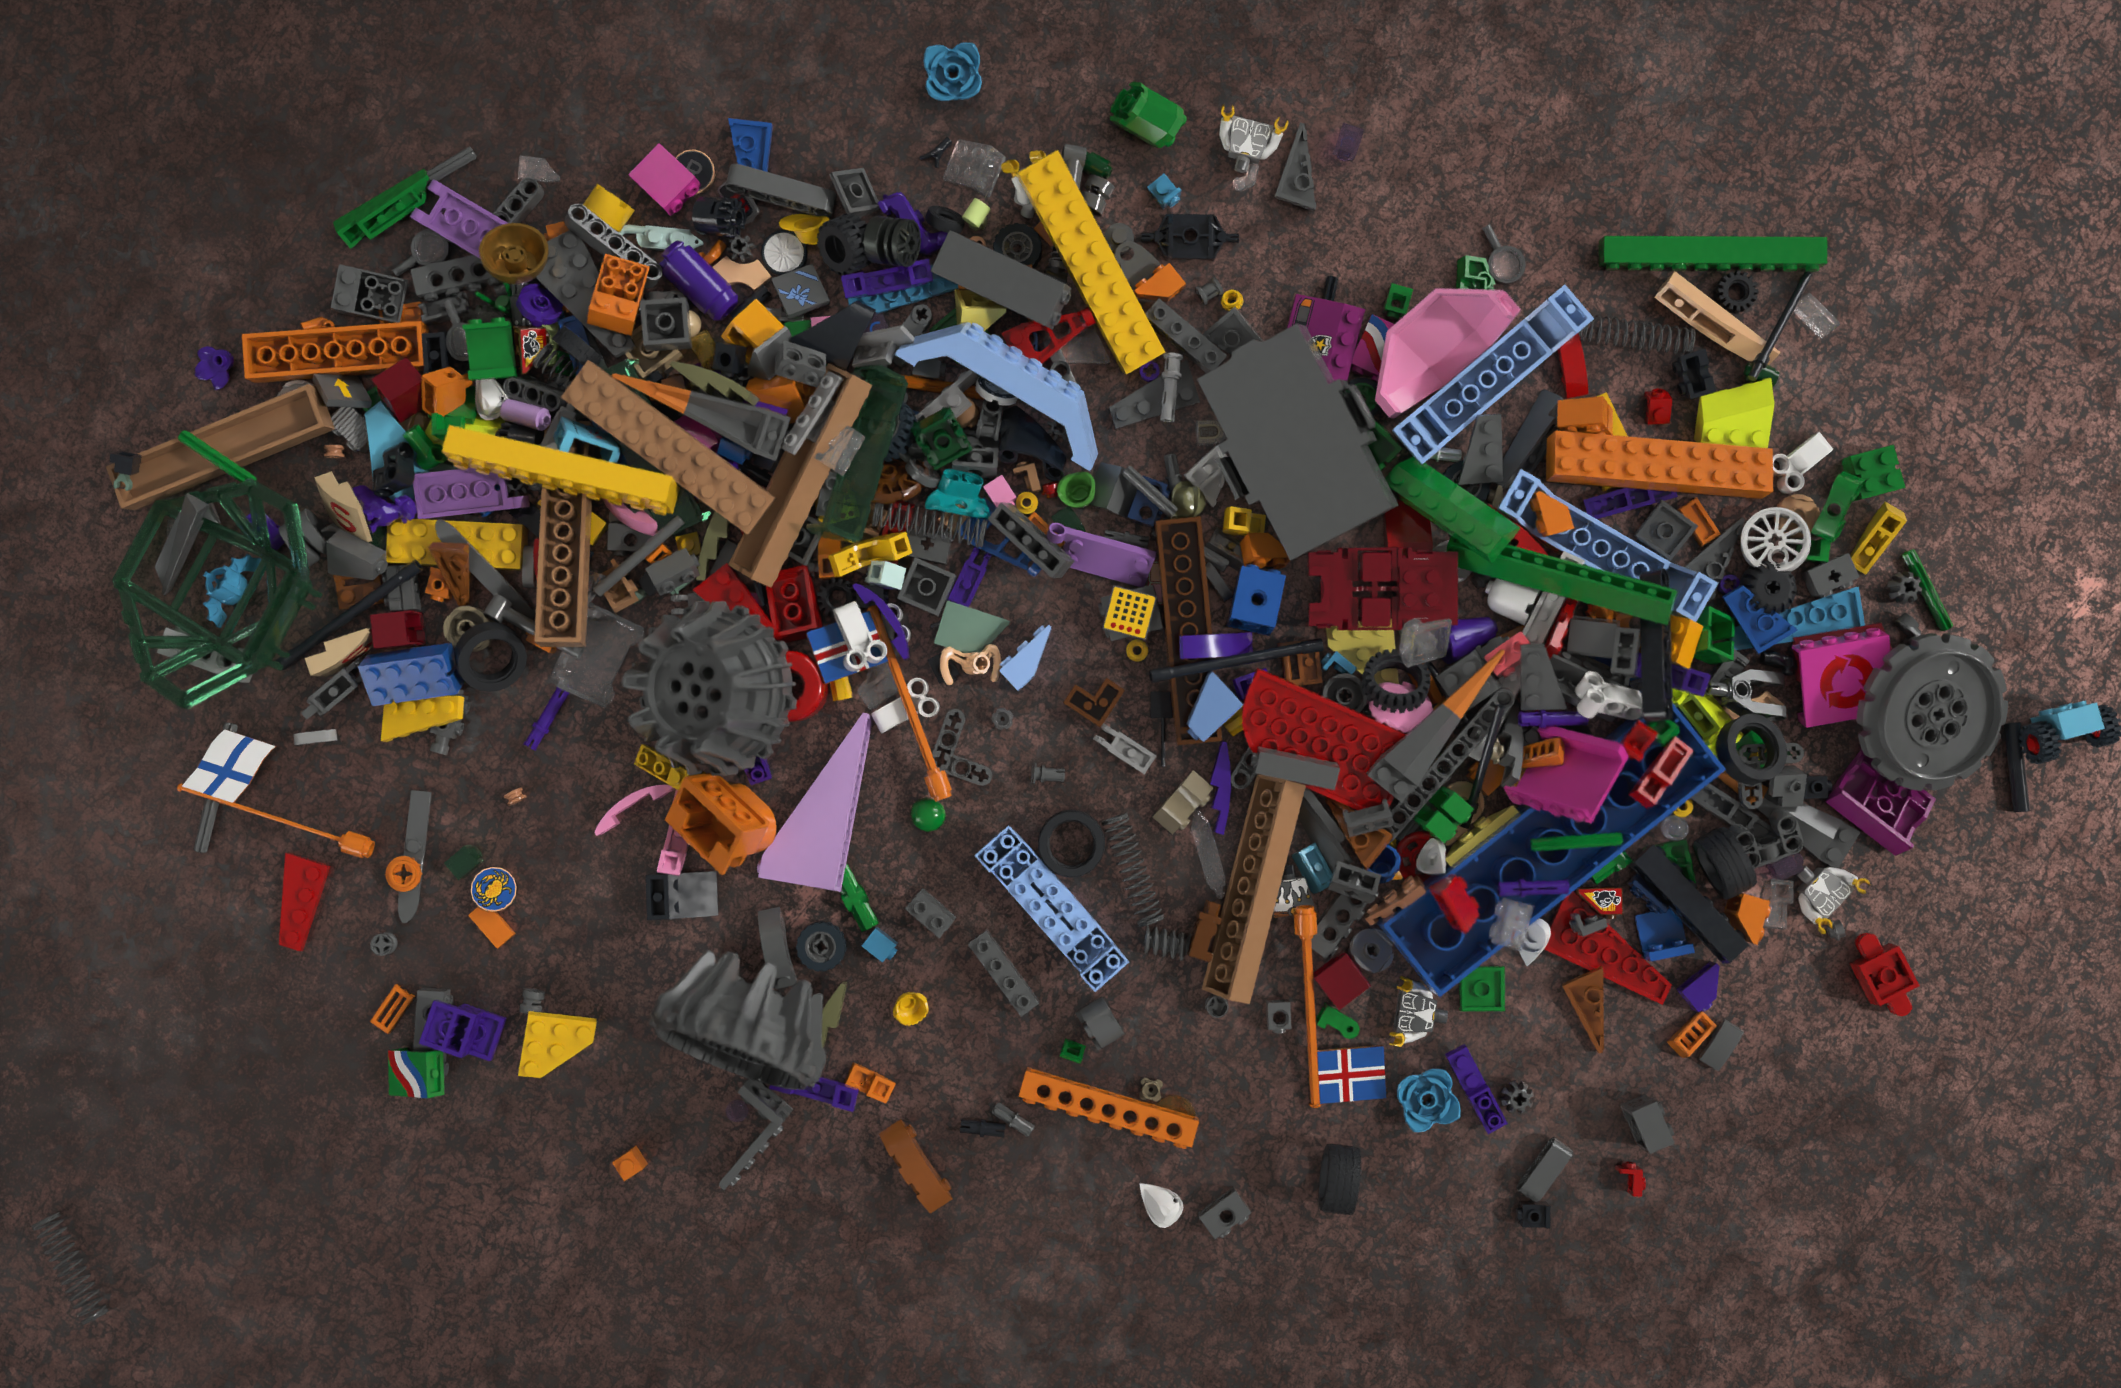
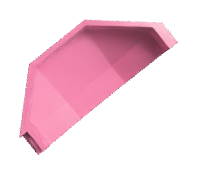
M1436 288L1387 331L1375 401L1389 418H1396L1442 389L1487 351L1521 309L1503 290Z

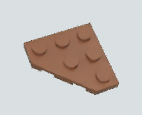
M1418 874L1414 878L1411 875L1402 881L1401 884L1403 886L1397 891L1392 889L1384 895L1385 900L1380 904L1375 902L1366 909L1365 919L1370 926L1377 923V917L1380 916L1385 919L1397 911L1396 907L1399 906L1404 909L1426 893L1424 882Z

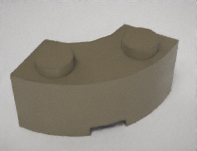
M1193 770L1170 798L1168 797L1153 815V818L1172 835L1178 829L1182 831L1189 824L1190 820L1188 817L1199 805L1204 807L1211 797L1208 794L1214 787Z

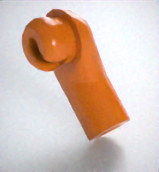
M717 240L707 254L704 252H699L698 254L709 264H712L719 258L727 246L723 241Z
M323 317L300 323L301 330L335 327L331 320Z

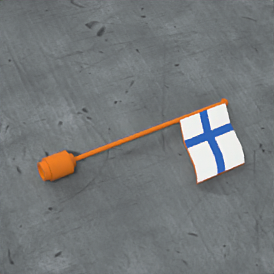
M223 730L215 738L197 769L184 784L180 783L177 786L179 792L183 790L339 841L338 846L341 847V852L361 859L364 857L369 858L375 847V841H372L370 837L348 831L346 834L338 837L234 803L250 785L264 759L277 746L229 730Z

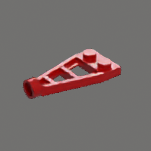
M1089 307L1079 312L1061 315L1059 323L1068 322L1071 327L1070 333L1061 339L1055 337L1052 329L1035 321L1030 325L1029 322L1022 323L1003 332L1002 335L1009 347H1017L1023 352L1022 355L1029 359L1035 358L1043 364L1084 329L1096 322ZM1081 316H1083L1085 323H1081ZM1041 330L1047 331L1051 337L1050 344L1040 352L1035 351L1029 339L1030 334Z

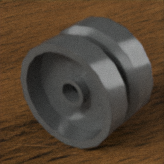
M305 508L296 514V522L288 520L278 529L283 540L295 556L311 567L321 559L320 553L327 555L326 541L329 538L320 531L326 527L324 523L312 511Z

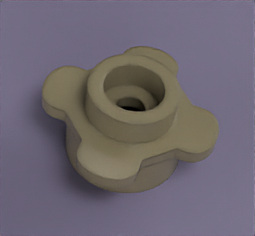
M1496 738L1490 760H1493L1495 765L1499 764V758H1502L1504 755V747L1500 745L1498 738Z
M1143 1078L1141 1080L1142 1091L1139 1093V1097L1142 1100L1159 1101L1161 1099L1160 1088L1163 1086L1162 1081L1159 1079L1153 1081Z

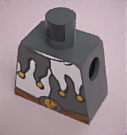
M1293 864L1285 865L1272 915L1273 918L1294 915L1296 906L1299 905L1314 906L1307 881L1304 876L1295 877Z

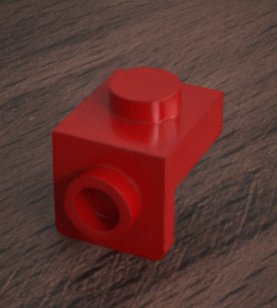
M1660 388L1645 391V398L1648 400L1646 423L1648 425L1670 424L1672 397L1670 394Z
M1637 720L1621 740L1628 758H1635L1641 761L1643 753L1657 737V732Z
M1623 1161L1622 1165H1615V1170L1619 1173L1628 1174L1627 1192L1633 1197H1642V1190L1646 1188L1643 1169L1637 1166L1635 1162Z

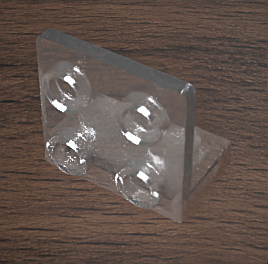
M958 139L943 180L971 187L983 197L990 198L1002 169L1001 164L1004 163L1006 157L993 146Z

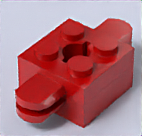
M1859 934L1855 939V945L1861 957L1849 964L1869 1003L1877 1006L1886 1004L1890 1013L1897 1016L1908 1015L1912 1010V1004L1906 993L1920 985L1900 946L1891 943L1882 946L1875 934Z

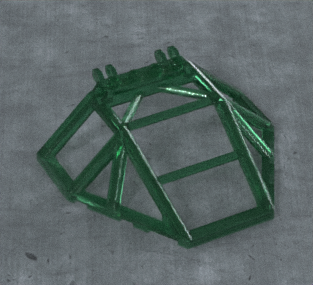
M252 478L245 479L244 482L238 484L232 482L207 488V491L204 492L194 491L189 493L207 504L219 502L243 534L203 517L202 520L204 522L200 531L209 535L171 605L166 604L130 580L165 515L176 520L179 512L182 510L185 496L170 500L160 499L153 503L112 578L114 588L118 589L123 605L121 613L124 624L129 626L130 633L128 638L134 659L141 668L139 673L140 680L184 709H188L247 678L261 668L271 666L281 671L284 666L274 661L273 658L276 653L283 658H289L290 653L279 647L286 637L291 624L301 606L313 611L316 608L312 602L305 600L309 593L316 598H321L323 595L320 591L312 588L309 578L310 570L298 504ZM248 495L252 523L232 498ZM263 501L283 512L292 559L271 547ZM217 538L262 558L219 637L178 611ZM275 566L286 572L278 587ZM266 571L269 602L259 621L232 634ZM135 602L141 603L191 636H145ZM251 635L243 652L232 646V644ZM149 649H186L156 666H153ZM214 651L236 664V666L187 691L182 690L164 678Z

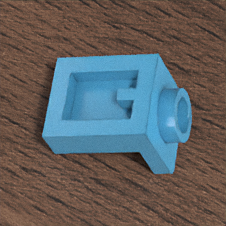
M1165 173L1147 187L1149 193L1163 210L1167 206L1173 207L1180 201L1181 189L1179 187L1176 188Z
M1337 651L1332 654L1328 652L1320 661L1323 664L1321 666L1323 672L1332 663L1335 664L1333 668L1340 674H1353L1357 669Z

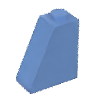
M1212 671L1207 674L1186 723L1190 727L1187 732L1196 741L1200 738L1204 742L1243 706L1239 699Z

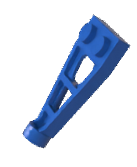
M984 497L983 499L987 503L991 516L996 506ZM970 517L969 541L977 520L975 517ZM979 518L978 541L982 522L984 519L987 520L986 518ZM967 519L961 525L960 536L963 535ZM990 521L987 522V529H986V531H987V530L989 529V527L992 525V523H991ZM967 530L964 536L965 540H967ZM975 530V534H974V537H973L972 542H971V545H973L974 547H976V545H975L976 530ZM1006 536L1001 544L995 545L984 539L983 547H977L1026 570L1032 577H1035L1041 571V568L1035 562L1030 568L1028 567V563L1033 560L1023 551L1018 558H1013L1005 553L1004 547L1010 541Z

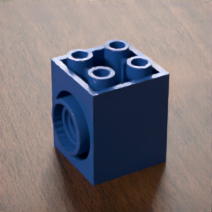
M1252 564L1242 566L1236 578L1226 626L1270 636L1276 626L1286 575H1281L1280 571L1268 569V571L1259 570L1258 566ZM1252 601H1256L1259 606L1254 605Z

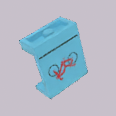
M561 416L553 435L559 451L568 452L575 437L602 447L600 455L603 461L611 463L618 461L620 450L612 434Z

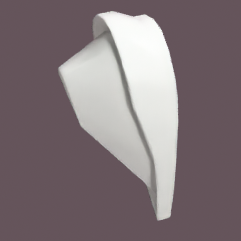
M494 379L476 380L475 402L478 414L484 420H494L501 417L500 409L503 402L511 399L504 393L503 386Z
M1435 838L1429 839L1417 858L1416 866L1418 870L1428 875L1446 874L1445 843Z
M1540 918L1514 938L1526 966H1529L1547 946L1551 936L1549 924Z
M1139 1183L1142 1199L1152 1222L1162 1228L1171 1226L1176 1222L1184 1208L1180 1197L1169 1189Z

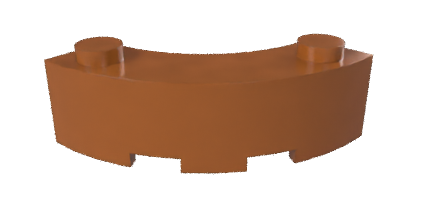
M900 1119L879 1133L888 1154L900 1168L898 1171L907 1185L910 1184L916 1193L917 1199L930 1214L953 1199L949 1192L952 1189L951 1185L945 1177L942 1179L923 1153L915 1139L917 1133L911 1124L907 1126Z

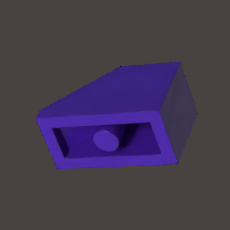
M1708 962L1676 988L1692 1010L1704 1012L1713 1005L1712 1002L1717 998L1719 965L1715 962Z

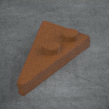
M433 542L428 548L458 606H468V543Z
M1325 797L1327 806L1363 868L1368 870L1393 838L1392 834L1385 829H1379L1349 837L1342 810L1347 809L1348 813L1354 812V810L1345 804Z
M1600 966L1562 983L1563 989L1598 1054L1603 1053L1604 1050L1603 967Z

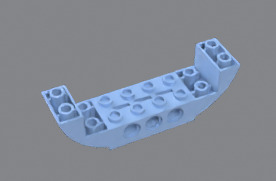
M1009 825L975 855L1080 972V976L1094 992L1129 963L1097 921L1060 879L1044 864L1035 851Z

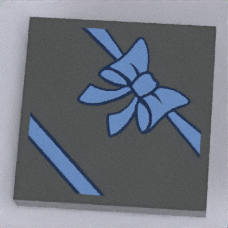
M813 264L771 278L773 287L788 319L830 304V300Z

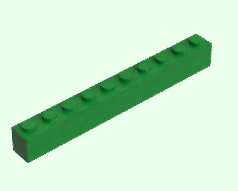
M1604 236L1599 240V267H1606L1607 271L1619 270V267H1628L1629 271H1638L1642 268H1650L1651 271H1661L1664 268H1672L1673 271H1684L1686 268H1694L1695 271H1706L1708 268H1717V271H1729L1731 268H1739V271H1752L1753 268H1761V271L1769 272L1774 271L1775 268H1783L1785 272L1796 271L1797 268H1805L1806 272H1815L1827 264V237Z
M1452 536L1447 544L1446 552H1458V568L1665 625L1669 622L1678 592L1675 589L1512 545H1507L1491 564Z

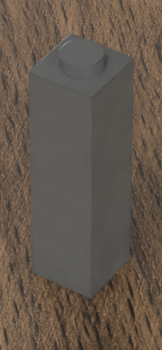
M1258 746L1257 753L1253 752L1251 758V766H1253L1256 774L1335 790L1340 771L1338 763L1260 746Z

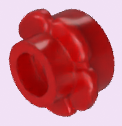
M1059 481L1043 484V492L1041 494H1046L1047 498L1057 497Z

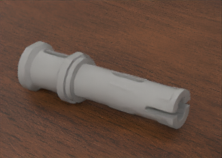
M1164 353L1165 368L1161 375L1162 379H1164L1160 421L1174 422L1177 384L1182 377L1180 364L1181 360H1183V355Z

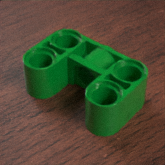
M1844 471L1837 476L1821 514L1812 528L1811 534L1832 543L1839 537L1846 523L1844 517L1852 501L1859 495L1865 482L1864 479ZM1831 504H1838L1841 512L1839 514L1833 513Z

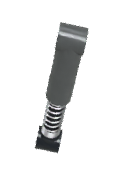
M1064 143L1061 157L1080 190L1087 147ZM1053 245L1051 246L1053 251L1050 253L1052 257L1049 259V266L1045 267L1044 274L1067 284L1068 271L1065 269V265Z

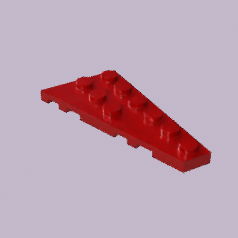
M1574 891L1561 900L1549 924L1551 936L1544 949L1589 971L1602 966L1604 978L1663 1005L1672 984L1634 950L1608 923V927L1584 937L1574 933L1569 924V921L1572 920L1570 914H1579L1582 923H1585L1584 919L1593 915L1600 916Z

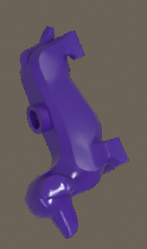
M903 193L884 194L882 196L884 200L877 202L887 217L891 215L892 211L897 218L911 219L918 224L921 234L919 254L932 255L941 249L948 233L943 231L937 233L927 232L922 224L925 221L919 209L914 211Z
M365 485L352 488L362 507L365 519L372 522L367 525L372 533L376 531L378 526H388L396 519L401 518L404 524L407 523V520L415 518L417 508L415 502L409 496L402 495L394 499L395 503H388L385 497L374 495L373 491Z

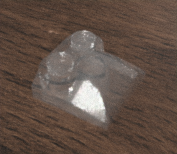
M1419 619L1407 621L1402 629L1399 647L1402 662L1408 668L1445 657L1452 621L1450 619L1422 623Z

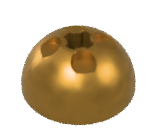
M508 223L493 228L483 237L479 246V256L485 269L497 280L508 284H522L536 278L544 269L549 252L548 244L543 234L534 227L521 223Z

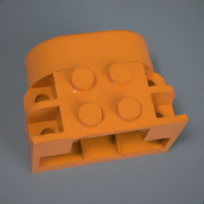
M711 773L685 777L665 818V821L685 839L686 843L691 845L721 875L726 873L729 866H741L747 855L766 850L773 843L776 836L774 814L764 801L747 786L740 783L729 784L721 776H714Z

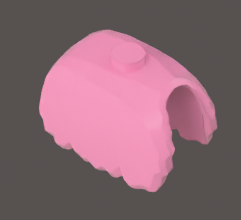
M1404 681L1402 685L1391 682L1378 684L1386 691L1395 694H1407L1415 691L1416 687ZM1428 696L1423 704L1421 703L1420 707L1417 709L1414 707L1413 711L1410 712L1406 709L1405 713H1399V709H1396L1395 713H1390V708L1383 711L1381 710L1382 705L1378 707L1373 705L1374 700L1369 702L1367 699L1366 703L1371 711V716L1377 722L1384 723L1403 733H1409L1434 711L1433 704Z

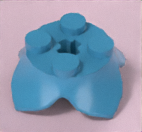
M959 43L953 49H949L944 45H933L926 48L923 62L928 74L926 89L930 97L940 101L964 100L979 93L982 85V79L978 73L980 55L974 43ZM957 71V77L950 78L949 72L954 73Z
M1429 1069L1419 1075L1407 1076L1398 1084L1397 1097L1403 1106L1405 1122L1413 1132H1425L1434 1123L1450 1124L1460 1118V1104L1451 1092L1453 1084L1447 1071L1443 1069ZM1429 1093L1432 1100L1430 1102L1426 1101L1425 1104L1422 1103L1424 1101L1422 1097Z

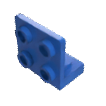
M1668 908L1669 910L1666 913L1662 914L1659 912L1657 914L1647 912L1635 915L1642 955L1645 960L1656 961L1695 953L1693 944L1686 942L1682 921L1670 908Z

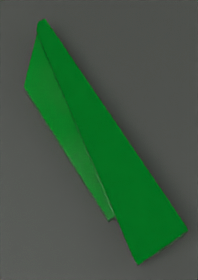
M421 169L333 222L336 233L351 249L365 235L371 240L411 213L415 207L418 208L424 204L427 181H429L426 170Z

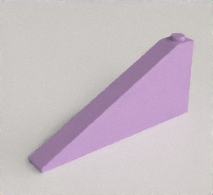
M862 713L775 836L773 843L763 853L762 859L757 865L758 878L841 892L873 722L871 715Z

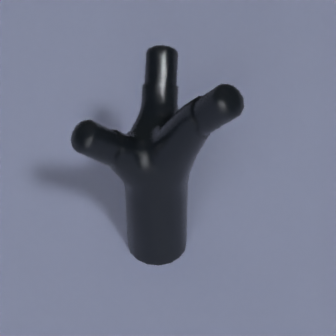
M946 137L933 150L919 156V159L923 160L933 157L935 159V168H939L940 158L943 152L952 144V141Z

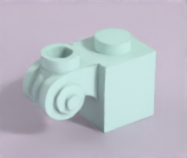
M871 561V566L867 568V577H865L864 582L885 589H902L906 568L887 561Z

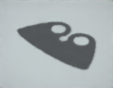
M1125 241L1116 248L1115 258L1121 265V269L1131 288H1134L1142 279L1146 278L1148 280L1154 275L1152 272L1161 265L1151 253L1133 241ZM1126 246L1131 247L1134 251L1132 259L1127 261L1120 257V251Z

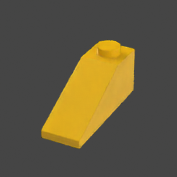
M1887 502L1882 504L1870 520L1850 555L1858 571L1866 575L1905 525L1907 519L1903 511Z

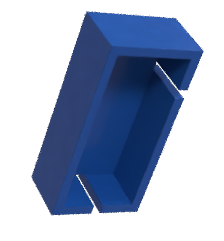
M452 643L369 654L358 666L372 706L391 704L393 700L395 703L456 695L465 683L455 665Z

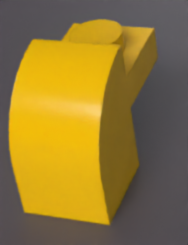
M1230 506L1224 510L1222 532L1233 536H1246L1248 533H1264L1266 515L1251 513L1252 509Z

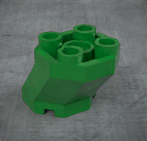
M1131 82L1129 84L1131 88L1128 91L1125 89L1121 90L1110 108L1113 116H1110V120L1117 126L1144 140L1152 147L1162 148L1164 145L1166 147L1171 146L1180 127L1186 123L1187 117L1184 115V109L1147 88L1144 84Z

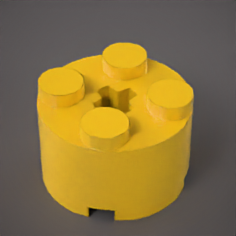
M596 184L583 203L586 208L617 232H621L635 211L599 184Z

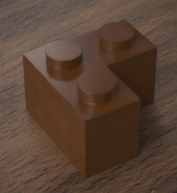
M1108 678L1105 679L1095 696L1075 684L1063 704L1101 728L1125 690Z

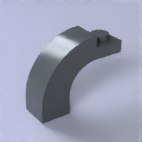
M776 907L758 911L759 933L765 964L769 963L777 968L774 980L775 989L793 986L797 982V976L788 951L785 920L781 909Z

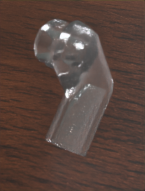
M1249 163L1247 174L1240 178L1236 177L1233 180V186L1237 191L1243 192L1255 185L1259 165Z

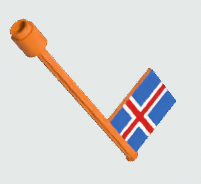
M872 605L868 607L867 612L862 613L872 640H879L885 643L887 654L879 663L873 664L866 660L865 665L856 672H851L844 666L843 660L849 650L837 622L807 632L806 636L824 684L888 662L928 770V776L924 777L930 796L934 798L935 802L952 796L950 792L952 788L945 770L940 771L934 761L880 616L878 606ZM870 648V652L874 657L881 656L879 648ZM851 655L849 658L851 664L860 665L859 657Z
M1312 905L1296 906V911L1294 912L1295 935L1302 939L1310 1086L1309 1106L1319 1108L1325 1103L1386 1098L1383 1045L1317 1050L1311 944L1313 935L1317 934V916Z

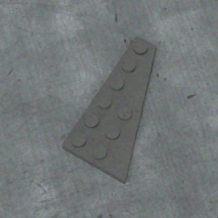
M570 230L547 241L549 251L547 263L536 278L616 358L637 348L632 337L629 335L587 324L588 310L599 271L585 242Z

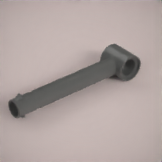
M495 594L483 614L498 623H501L504 619L535 636V621L512 609L513 604L509 600ZM556 647L576 659L582 656L585 649L584 647Z

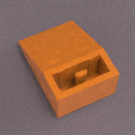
M605 254L589 306L587 324L632 336L650 266Z

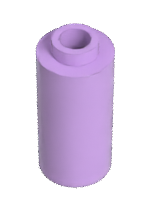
M507 399L503 402L500 409L501 418L507 422L540 431L545 430L551 423L550 412L546 408Z

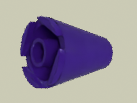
M1490 617L1458 619V625H1437L1436 628L1432 629L1435 648L1437 652L1442 651L1445 657L1441 659L1446 664L1457 662L1475 650V647L1478 645L1482 646L1490 639L1495 638L1496 632H1498L1496 622Z

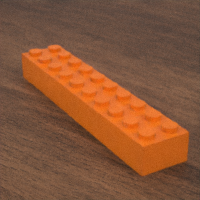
M1555 430L1547 437L1546 481L1762 499L1773 492V449Z

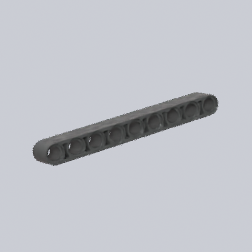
M1501 687L1494 692L1437 756L1418 786L1413 788L1402 803L1398 801L1390 810L1393 826L1386 827L1390 830L1393 837L1388 844L1398 836L1488 734L1491 721H1486L1482 718L1483 712L1488 709L1495 711L1496 705L1499 704L1505 706V714L1512 707L1515 698L1510 689ZM1506 692L1510 695L1508 703L1501 704L1497 701L1500 693ZM1470 727L1479 728V736L1476 738L1469 737L1467 735L1468 729ZM1455 744L1464 745V753L1461 755L1454 754L1452 751ZM1440 761L1449 762V770L1445 772L1440 771L1437 768ZM1425 778H1432L1435 781V786L1429 789L1424 787L1422 782ZM1410 795H1418L1421 799L1420 803L1411 805L1408 802ZM1401 811L1406 815V818L1401 822H1397L1394 820L1393 814Z

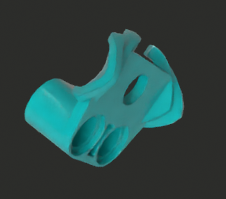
M945 469L937 489L927 497L925 502V508L928 510H940L975 518H986L987 520L990 517L985 499L979 497L983 479L974 473ZM955 504H960L964 506L965 509L959 508Z

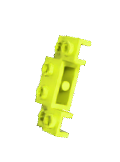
M1672 689L1673 704L1680 708L1703 737L1704 743L1718 759L1716 752L1717 736L1722 727L1732 721V719L1713 695L1704 694V697ZM1741 731L1737 735L1736 743L1744 735Z

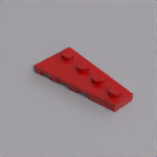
M729 563L724 564L693 589L703 600L709 601L710 605L712 601H726L731 611L736 605L749 608V615L758 614L762 625L774 629V638L779 635L733 567L728 565Z
M1566 599L1548 634L1544 646L1549 659L1554 654L1558 655L1562 649L1563 643H1561V640L1565 638L1568 632L1567 625L1574 615L1573 611L1578 600Z
M289 852L285 853L279 945L297 951L304 950L331 866Z

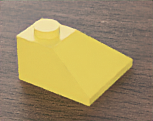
M955 289L957 325L965 322L977 323L985 331L1006 313L1005 307L970 290Z

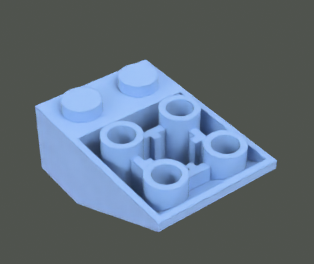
M1043 625L1033 633L1035 638L1030 643L1024 641L1016 649L1019 652L1013 658L1009 655L1000 664L1002 668L999 671L1017 691L1021 690L1035 677L1051 632L1050 625L1046 628Z

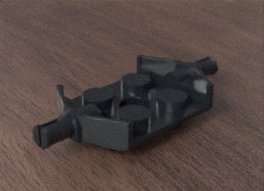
M1166 214L1155 233L1141 232V242L1157 243L1165 261H1168V259H1212L1214 261L1223 244L1226 242L1239 243V233H1226V231H1223L1215 214ZM1186 231H1194L1197 238L1194 241L1186 240L1184 237Z

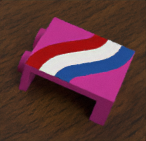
M1373 314L1369 317L1366 328L1354 352L1350 367L1351 372L1359 376L1365 374L1378 384L1386 333L1395 324Z

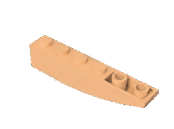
M1675 271L1661 285L1654 297L1705 336L1751 363L1757 354L1761 353L1767 342ZM1773 348L1767 365H1770L1780 354V351L1776 348Z

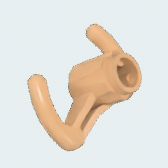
M988 644L981 652L962 653L952 647L944 648L940 657V670L947 685L953 684L948 668L949 659L961 664L966 674L976 675L987 672L991 657L993 658V671L990 680L996 682L1001 673L999 670L1002 663L998 647L994 644Z

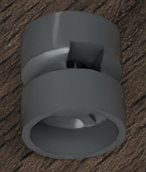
M1091 174L1084 185L1086 191L1081 192L1092 215L1101 217L1107 206L1105 200L1110 199L1115 186L1109 181Z

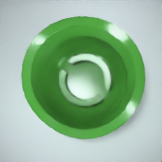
M1077 472L1064 476L1057 487L1059 498L1065 505L1071 508H1083L1089 505L1095 496L1094 478L1088 472Z

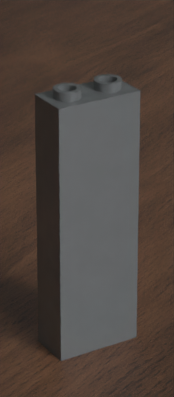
M949 230L931 269V272L1050 329H1053L1054 325L1056 326L1061 319L1060 312L1071 297L1070 291L1072 288L951 230Z

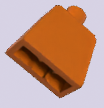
M447 367L421 375L422 409L430 416H432V413H438L444 417L463 405L466 401V388L473 385V381L468 379V373L461 375L452 367Z

